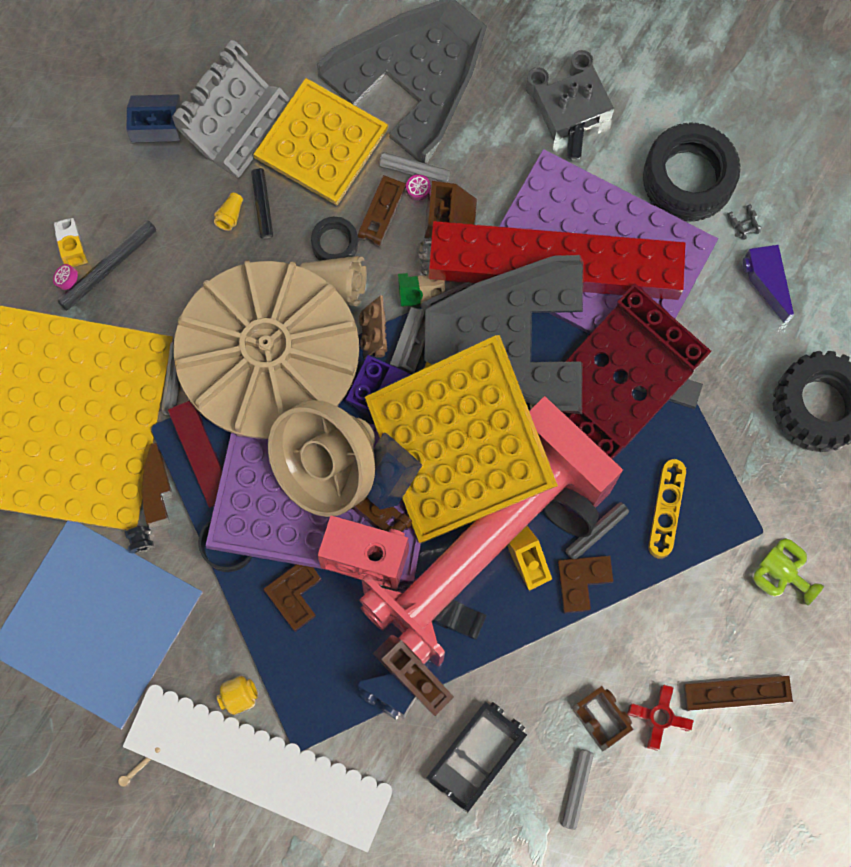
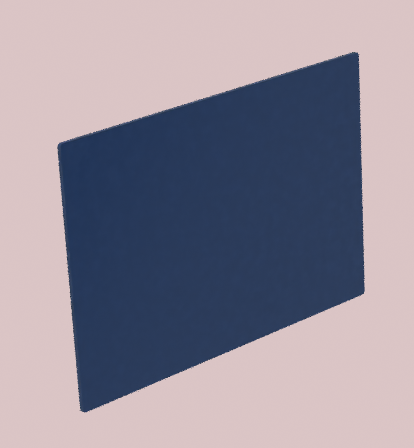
M409 312L386 322L385 339L387 341V352H385L384 357H375V353L370 355L371 357L390 365ZM532 313L531 362H566L590 334L549 313ZM362 333L358 334L359 358L355 374L356 378L365 361L363 359V350L360 348ZM425 345L414 373L425 368ZM601 353L595 357L594 362L599 367H605L609 363V357ZM622 370L615 372L613 375L614 381L618 384H623L626 372ZM348 390L346 396L337 407L355 418L362 419L369 424H375L373 419L346 401L350 392ZM637 390L632 392L633 398L637 401H642L647 397L646 393ZM668 401L636 437L613 459L623 471L610 494L596 507L599 515L597 522L620 502L628 508L629 513L577 558L610 556L613 583L588 585L591 610L564 614L558 561L571 559L565 551L579 537L557 527L542 510L527 526L539 540L552 580L532 590H528L506 546L453 599L468 608L487 615L477 640L432 623L437 643L444 649L445 655L443 662L439 666H436L431 660H428L424 665L443 685L750 541L763 533V528L698 404L695 409ZM526 402L528 410L530 411V403ZM199 412L212 447L217 453L223 469L231 432L218 427ZM170 417L154 424L151 431L199 537L203 527L212 519L214 507L209 508ZM677 459L685 465L686 476L674 546L667 557L656 558L650 554L648 544L661 471L669 460ZM672 466L670 470H667V472L671 473L670 482L666 483L664 481V484H674V478L677 474H680V472L676 471V467ZM672 490L663 492L662 497L665 502L673 503L676 501V494ZM560 503L568 512L575 515L576 517L583 519V517L579 515L576 511H574L572 508ZM663 514L659 516L658 523L661 527L668 528L672 525V519L670 516ZM475 521L422 542L414 582ZM656 531L655 533L661 534V537L654 546L658 547V552H662L667 548V546L663 545L665 535L670 536V533L662 534ZM205 544V552L209 561L217 566H236L248 557L241 554L206 549ZM252 557L245 567L234 572H222L213 568L290 744L298 745L300 752L384 713V707L376 702L373 706L361 698L358 685L361 681L391 674L373 653L391 635L399 638L403 633L392 622L382 631L361 610L363 605L359 601L365 595L362 580L313 567L322 580L301 596L315 613L316 617L294 632L266 594L264 588L297 564ZM399 584L397 590L384 586L381 587L404 593L410 587V584Z

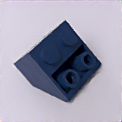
M131 95L127 105L126 124L130 141H180V131L176 128L172 117L180 108V95Z
M392 674L364 680L358 685L363 700L373 706L376 702L384 707L383 712L395 720L398 717L404 719L416 701V698Z

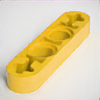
M677 459L669 460L661 471L648 544L650 554L656 558L667 557L674 546L686 476L685 465ZM675 466L676 471L680 472V474H677L674 478V484H664V481L669 483L671 479V473L667 472V470ZM672 490L676 494V501L673 503L665 502L662 497L663 492ZM666 514L670 516L672 525L668 528L661 527L658 523L660 515ZM656 531L662 534L670 533V536L665 535L663 545L667 546V548L662 552H658V547L654 546L661 537V534L655 533Z

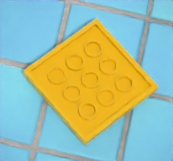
M305 78L255 151L254 158L337 206L388 130V124Z

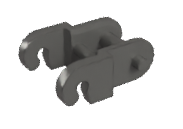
M751 204L746 207L750 219L746 221H737L736 217L733 218L732 211L728 213L733 229H738L739 237H742L743 240L747 239L746 235L753 232L760 234L761 226L756 221L757 214L755 210H751ZM751 223L752 228L744 230L743 225Z

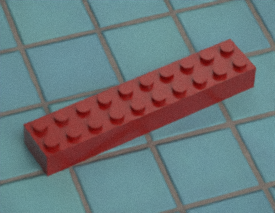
M433 221L429 279L478 283L552 256L580 255L583 260V292L624 295L635 283L651 298L679 300L684 290L686 242Z

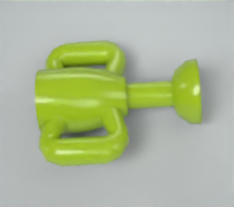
M786 538L780 540L776 547L774 546L759 564L760 568L755 571L753 578L757 586L774 597L784 592L787 583L794 584L804 592L803 598L807 606L815 600L824 588V585L818 583L810 585L798 575V569L807 561V554L796 543ZM783 549H787L790 553L796 556L798 560L792 562L790 558L783 553ZM767 573L772 578L778 580V586L775 587L762 575Z

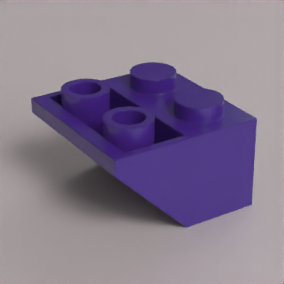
M367 355L346 401L373 419L365 397L412 374Z

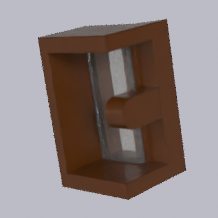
M603 686L571 708L602 752L634 730L631 726L632 721L626 712L619 710L615 704L616 699L610 690H605Z

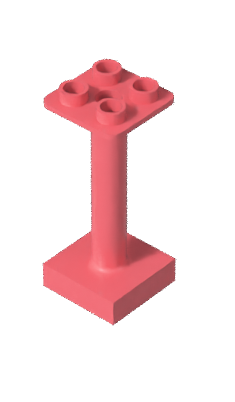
M545 396L529 412L558 486L476 520L404 593L382 588L369 575L362 579L365 595L359 600L363 605L361 610L382 631L392 622L403 633L399 639L404 642L423 664L431 660L436 666H439L443 662L445 655L444 649L437 643L432 621L563 488H568L581 494L596 508L610 494L623 471L617 463Z

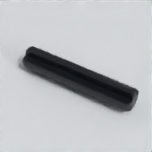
M262 168L253 169L251 175L260 237L262 239L272 238L273 228L265 172Z

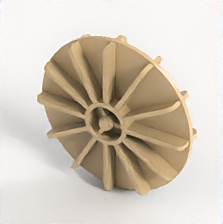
M247 260L244 261L245 264L228 269L210 281L206 280L203 282V286L189 301L178 319L174 339V362L183 391L193 406L206 419L240 437L269 439L271 428L277 418L300 403L318 400L335 406L340 404L351 387L356 374L359 358V338L352 313L332 284H329L317 274L296 266L295 262H290V264L275 261L250 263Z

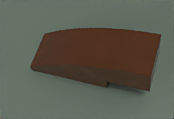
M157 443L151 444L147 455L142 485L143 509L146 524L150 526V529L170 523L163 499L173 497Z

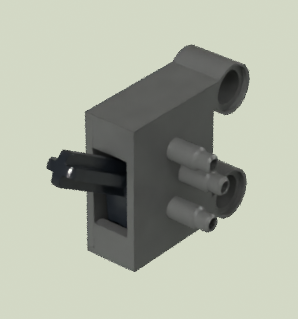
M579 50L573 54L569 69L571 77L548 85V72L544 68L535 67L529 71L526 82V91L534 98L553 140L557 141L569 136L567 158L571 160H579L581 158L584 130L610 120L614 111V107L593 66V56L586 50ZM582 63L586 65V67L582 68L577 66L576 64ZM539 80L542 82V84L537 85L534 84L532 81Z

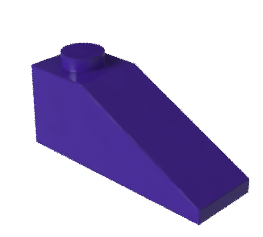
M779 245L749 249L745 258H743L744 272H748L750 282L783 323H788L794 316Z

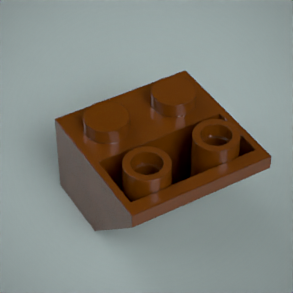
M432 181L427 199L424 238L432 239L433 221L475 225L477 198L457 184Z

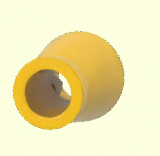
M230 193L226 201L214 213V223L217 227L230 231L232 227L237 225L243 202L242 196L237 193Z

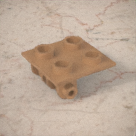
M380 295L366 306L359 315V324L362 326L360 348L363 350V359H366L367 355L370 356L375 353V357H384L385 352H387L383 295Z

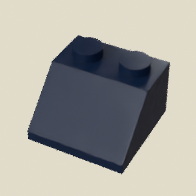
M383 433L374 448L375 476L372 488L366 496L379 509L398 506L422 467V464L391 436Z

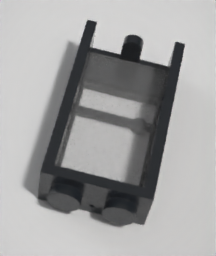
M484 702L426 777L429 783L466 813L470 811L527 736L523 732L526 728L514 718L509 721L504 717L503 713L505 711L494 702L490 705Z

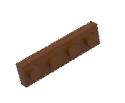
M790 676L683 685L687 712L793 702Z

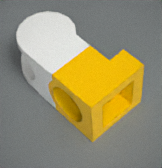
M74 217L54 222L55 235L63 263L69 264L72 267L87 264L88 260Z

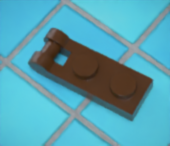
M383 175L359 229V239H369L374 241L373 244L381 247L406 189V183ZM371 224L379 226L377 232L370 230Z
M367 497L352 508L373 527L389 532L390 529H395L402 532L404 529L408 530L412 526V520L407 515L399 512L395 507L379 509ZM391 519L396 522L393 527L387 524Z

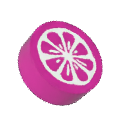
M423 175L411 176L406 183L408 196L417 201L428 197L430 189L428 178Z
M63 264L56 270L53 276V283L62 290H68L76 283L78 272L71 265Z

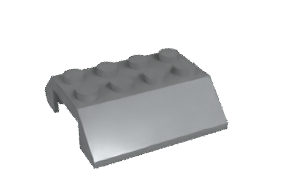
M230 40L225 46L224 51L219 54L221 65L214 62L210 66L211 69L206 71L195 86L196 89L190 92L192 103L184 101L181 104V108H178L172 117L176 128L208 160L236 178H239L253 160L255 151L291 99L280 87L269 86L241 57L247 56L248 53L236 41Z

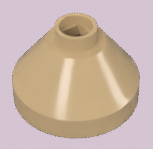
M311 400L289 409L274 422L268 439V454L271 468L284 492L304 510L325 517L341 515L363 501L373 485L375 476L373 449L375 436L372 428L366 421L355 418L331 403Z

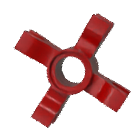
M661 686L657 706L652 709L636 704L629 705L627 715L647 720L651 728L647 744L648 749L660 750L663 731L669 726L687 732L689 730L692 731L694 720L675 716L669 707L674 687ZM656 711H662L666 715L667 719L664 725L655 722L654 713Z

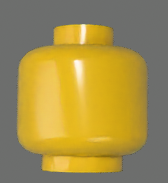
M238 676L222 683L220 694L217 695L220 708L222 710L227 709L232 715L253 708L255 706V699H258V692L254 682L251 679L247 680L244 676Z

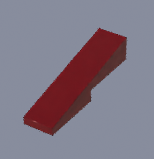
M189 400L168 409V412L208 506L211 508L215 506L223 469L217 453L212 447L199 411Z

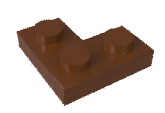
M610 556L558 561L564 614L590 611L588 585L613 583Z
M298 564L264 588L266 594L294 632L316 617L301 595L322 580L313 567Z

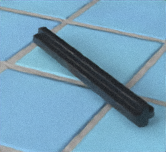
M148 220L139 226L58 299L60 306L66 311L74 306L156 232L155 226Z

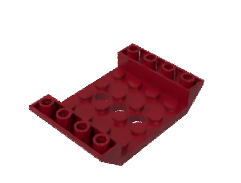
M634 283L618 300L617 306L566 360V362L583 363L582 414L562 413L613 460L694 374L712 351ZM598 354H606L609 357V363L605 367H599L595 364L594 360ZM619 370L625 371L628 374V380L623 384H618L613 379V375ZM637 387H642L647 391V397L642 401H637L632 396L633 390Z

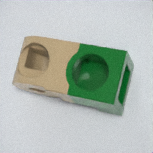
M408 273L398 274L401 306L422 304L424 301L444 293L445 280L429 279V274L408 277Z

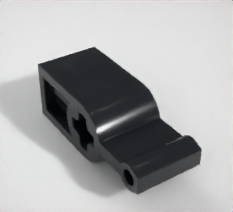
M452 600L432 623L477 640L487 615Z

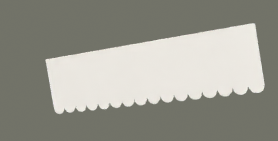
M152 685L148 688L123 745L126 749L367 853L392 795V787L388 783H381L377 786V782L373 777L367 776L362 779L360 772L357 770H350L346 774V768L341 763H335L331 766V762L327 757L322 756L316 759L315 754L311 750H304L300 754L298 745L291 743L285 747V742L282 738L274 737L270 740L269 734L266 731L260 730L255 733L253 726L250 724H243L239 728L237 719L229 717L224 721V716L220 711H212L209 714L207 706L199 704L194 707L191 699L182 698L179 700L178 695L173 691H168L163 695V689L159 685ZM156 747L160 748L159 753L155 752Z

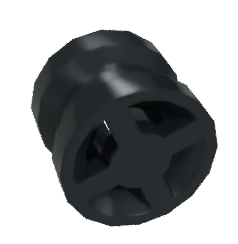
M139 526L124 532L125 537L130 543L128 546L129 553H141L155 547L154 542L150 540L149 536L151 533L150 526Z

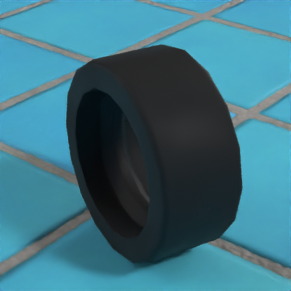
M332 216L324 218L316 224L312 231L311 245L314 255L319 261L355 256L358 249L356 228L350 221L342 217ZM331 229L344 231L349 237L348 248L339 254L325 252L320 244L323 233Z

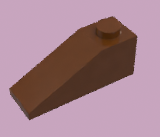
M391 635L373 653L385 668L434 716L454 698L404 642L394 635Z

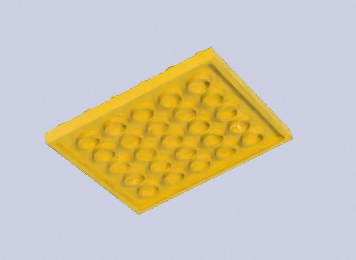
M500 335L488 338L365 397L379 437L381 438L383 433H387L422 464L416 477L402 497L419 543L426 542L558 486Z

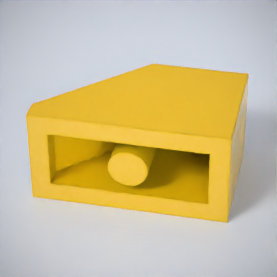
M526 526L507 547L528 590H532L552 580L539 540L531 529Z

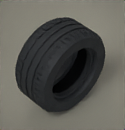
M683 123L668 128L654 141L645 161L643 184L647 196L650 198L649 200L653 202L654 206L684 221H699L700 219L704 220L714 216L728 203L740 178V158L736 148L733 146L734 144L721 131L702 123ZM691 152L699 154L707 159L715 169L716 183L706 191L689 192L682 190L674 185L668 177L665 164L668 159L679 153Z

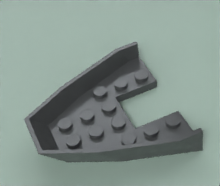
M439 0L401 13L334 47L317 63L318 77L346 101L356 105L385 75H388L419 102L389 133V137L418 162L427 164L442 140L470 81L487 26L456 0Z
M552 256L478 282L425 310V361L436 364L488 338L500 335L525 402L536 405L545 396L561 412L582 414L583 363L531 362L532 313L583 312V260L581 256Z

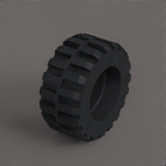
M821 351L813 352L810 356L804 355L796 363L793 362L778 381V386L773 394L776 399L772 403L773 411L778 412L775 419L777 424H783L782 432L785 436L790 434L794 437L792 442L799 446L802 442L806 444L805 449L813 451L815 448H819L820 452H828L831 448L836 451L851 443V362L849 361V356L842 354L841 357H837L835 351H827L825 355ZM811 382H824L836 388L845 403V414L842 419L835 422H827L814 417L807 410L803 402L802 392L804 387Z

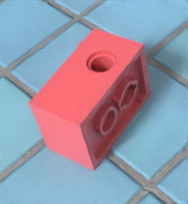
M331 515L318 552V559L322 569L360 580L369 575L379 585L397 590L409 553L408 537H405V534L401 531L390 529L387 532ZM374 557L381 558L379 561H371Z

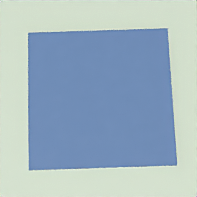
M67 521L0 629V660L122 730L201 596L202 591L140 556L129 553V550L81 523Z

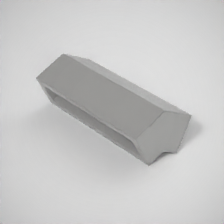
M412 307L390 365L407 373L415 372L425 345V312L423 309L418 310Z

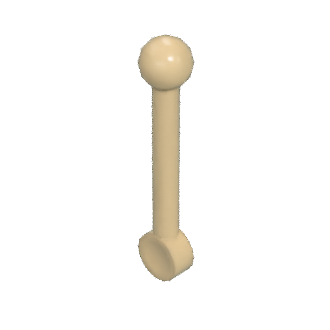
M156 747L155 752L159 753L160 748ZM146 757L126 776H121L118 780L119 785L127 786L130 779L151 759Z

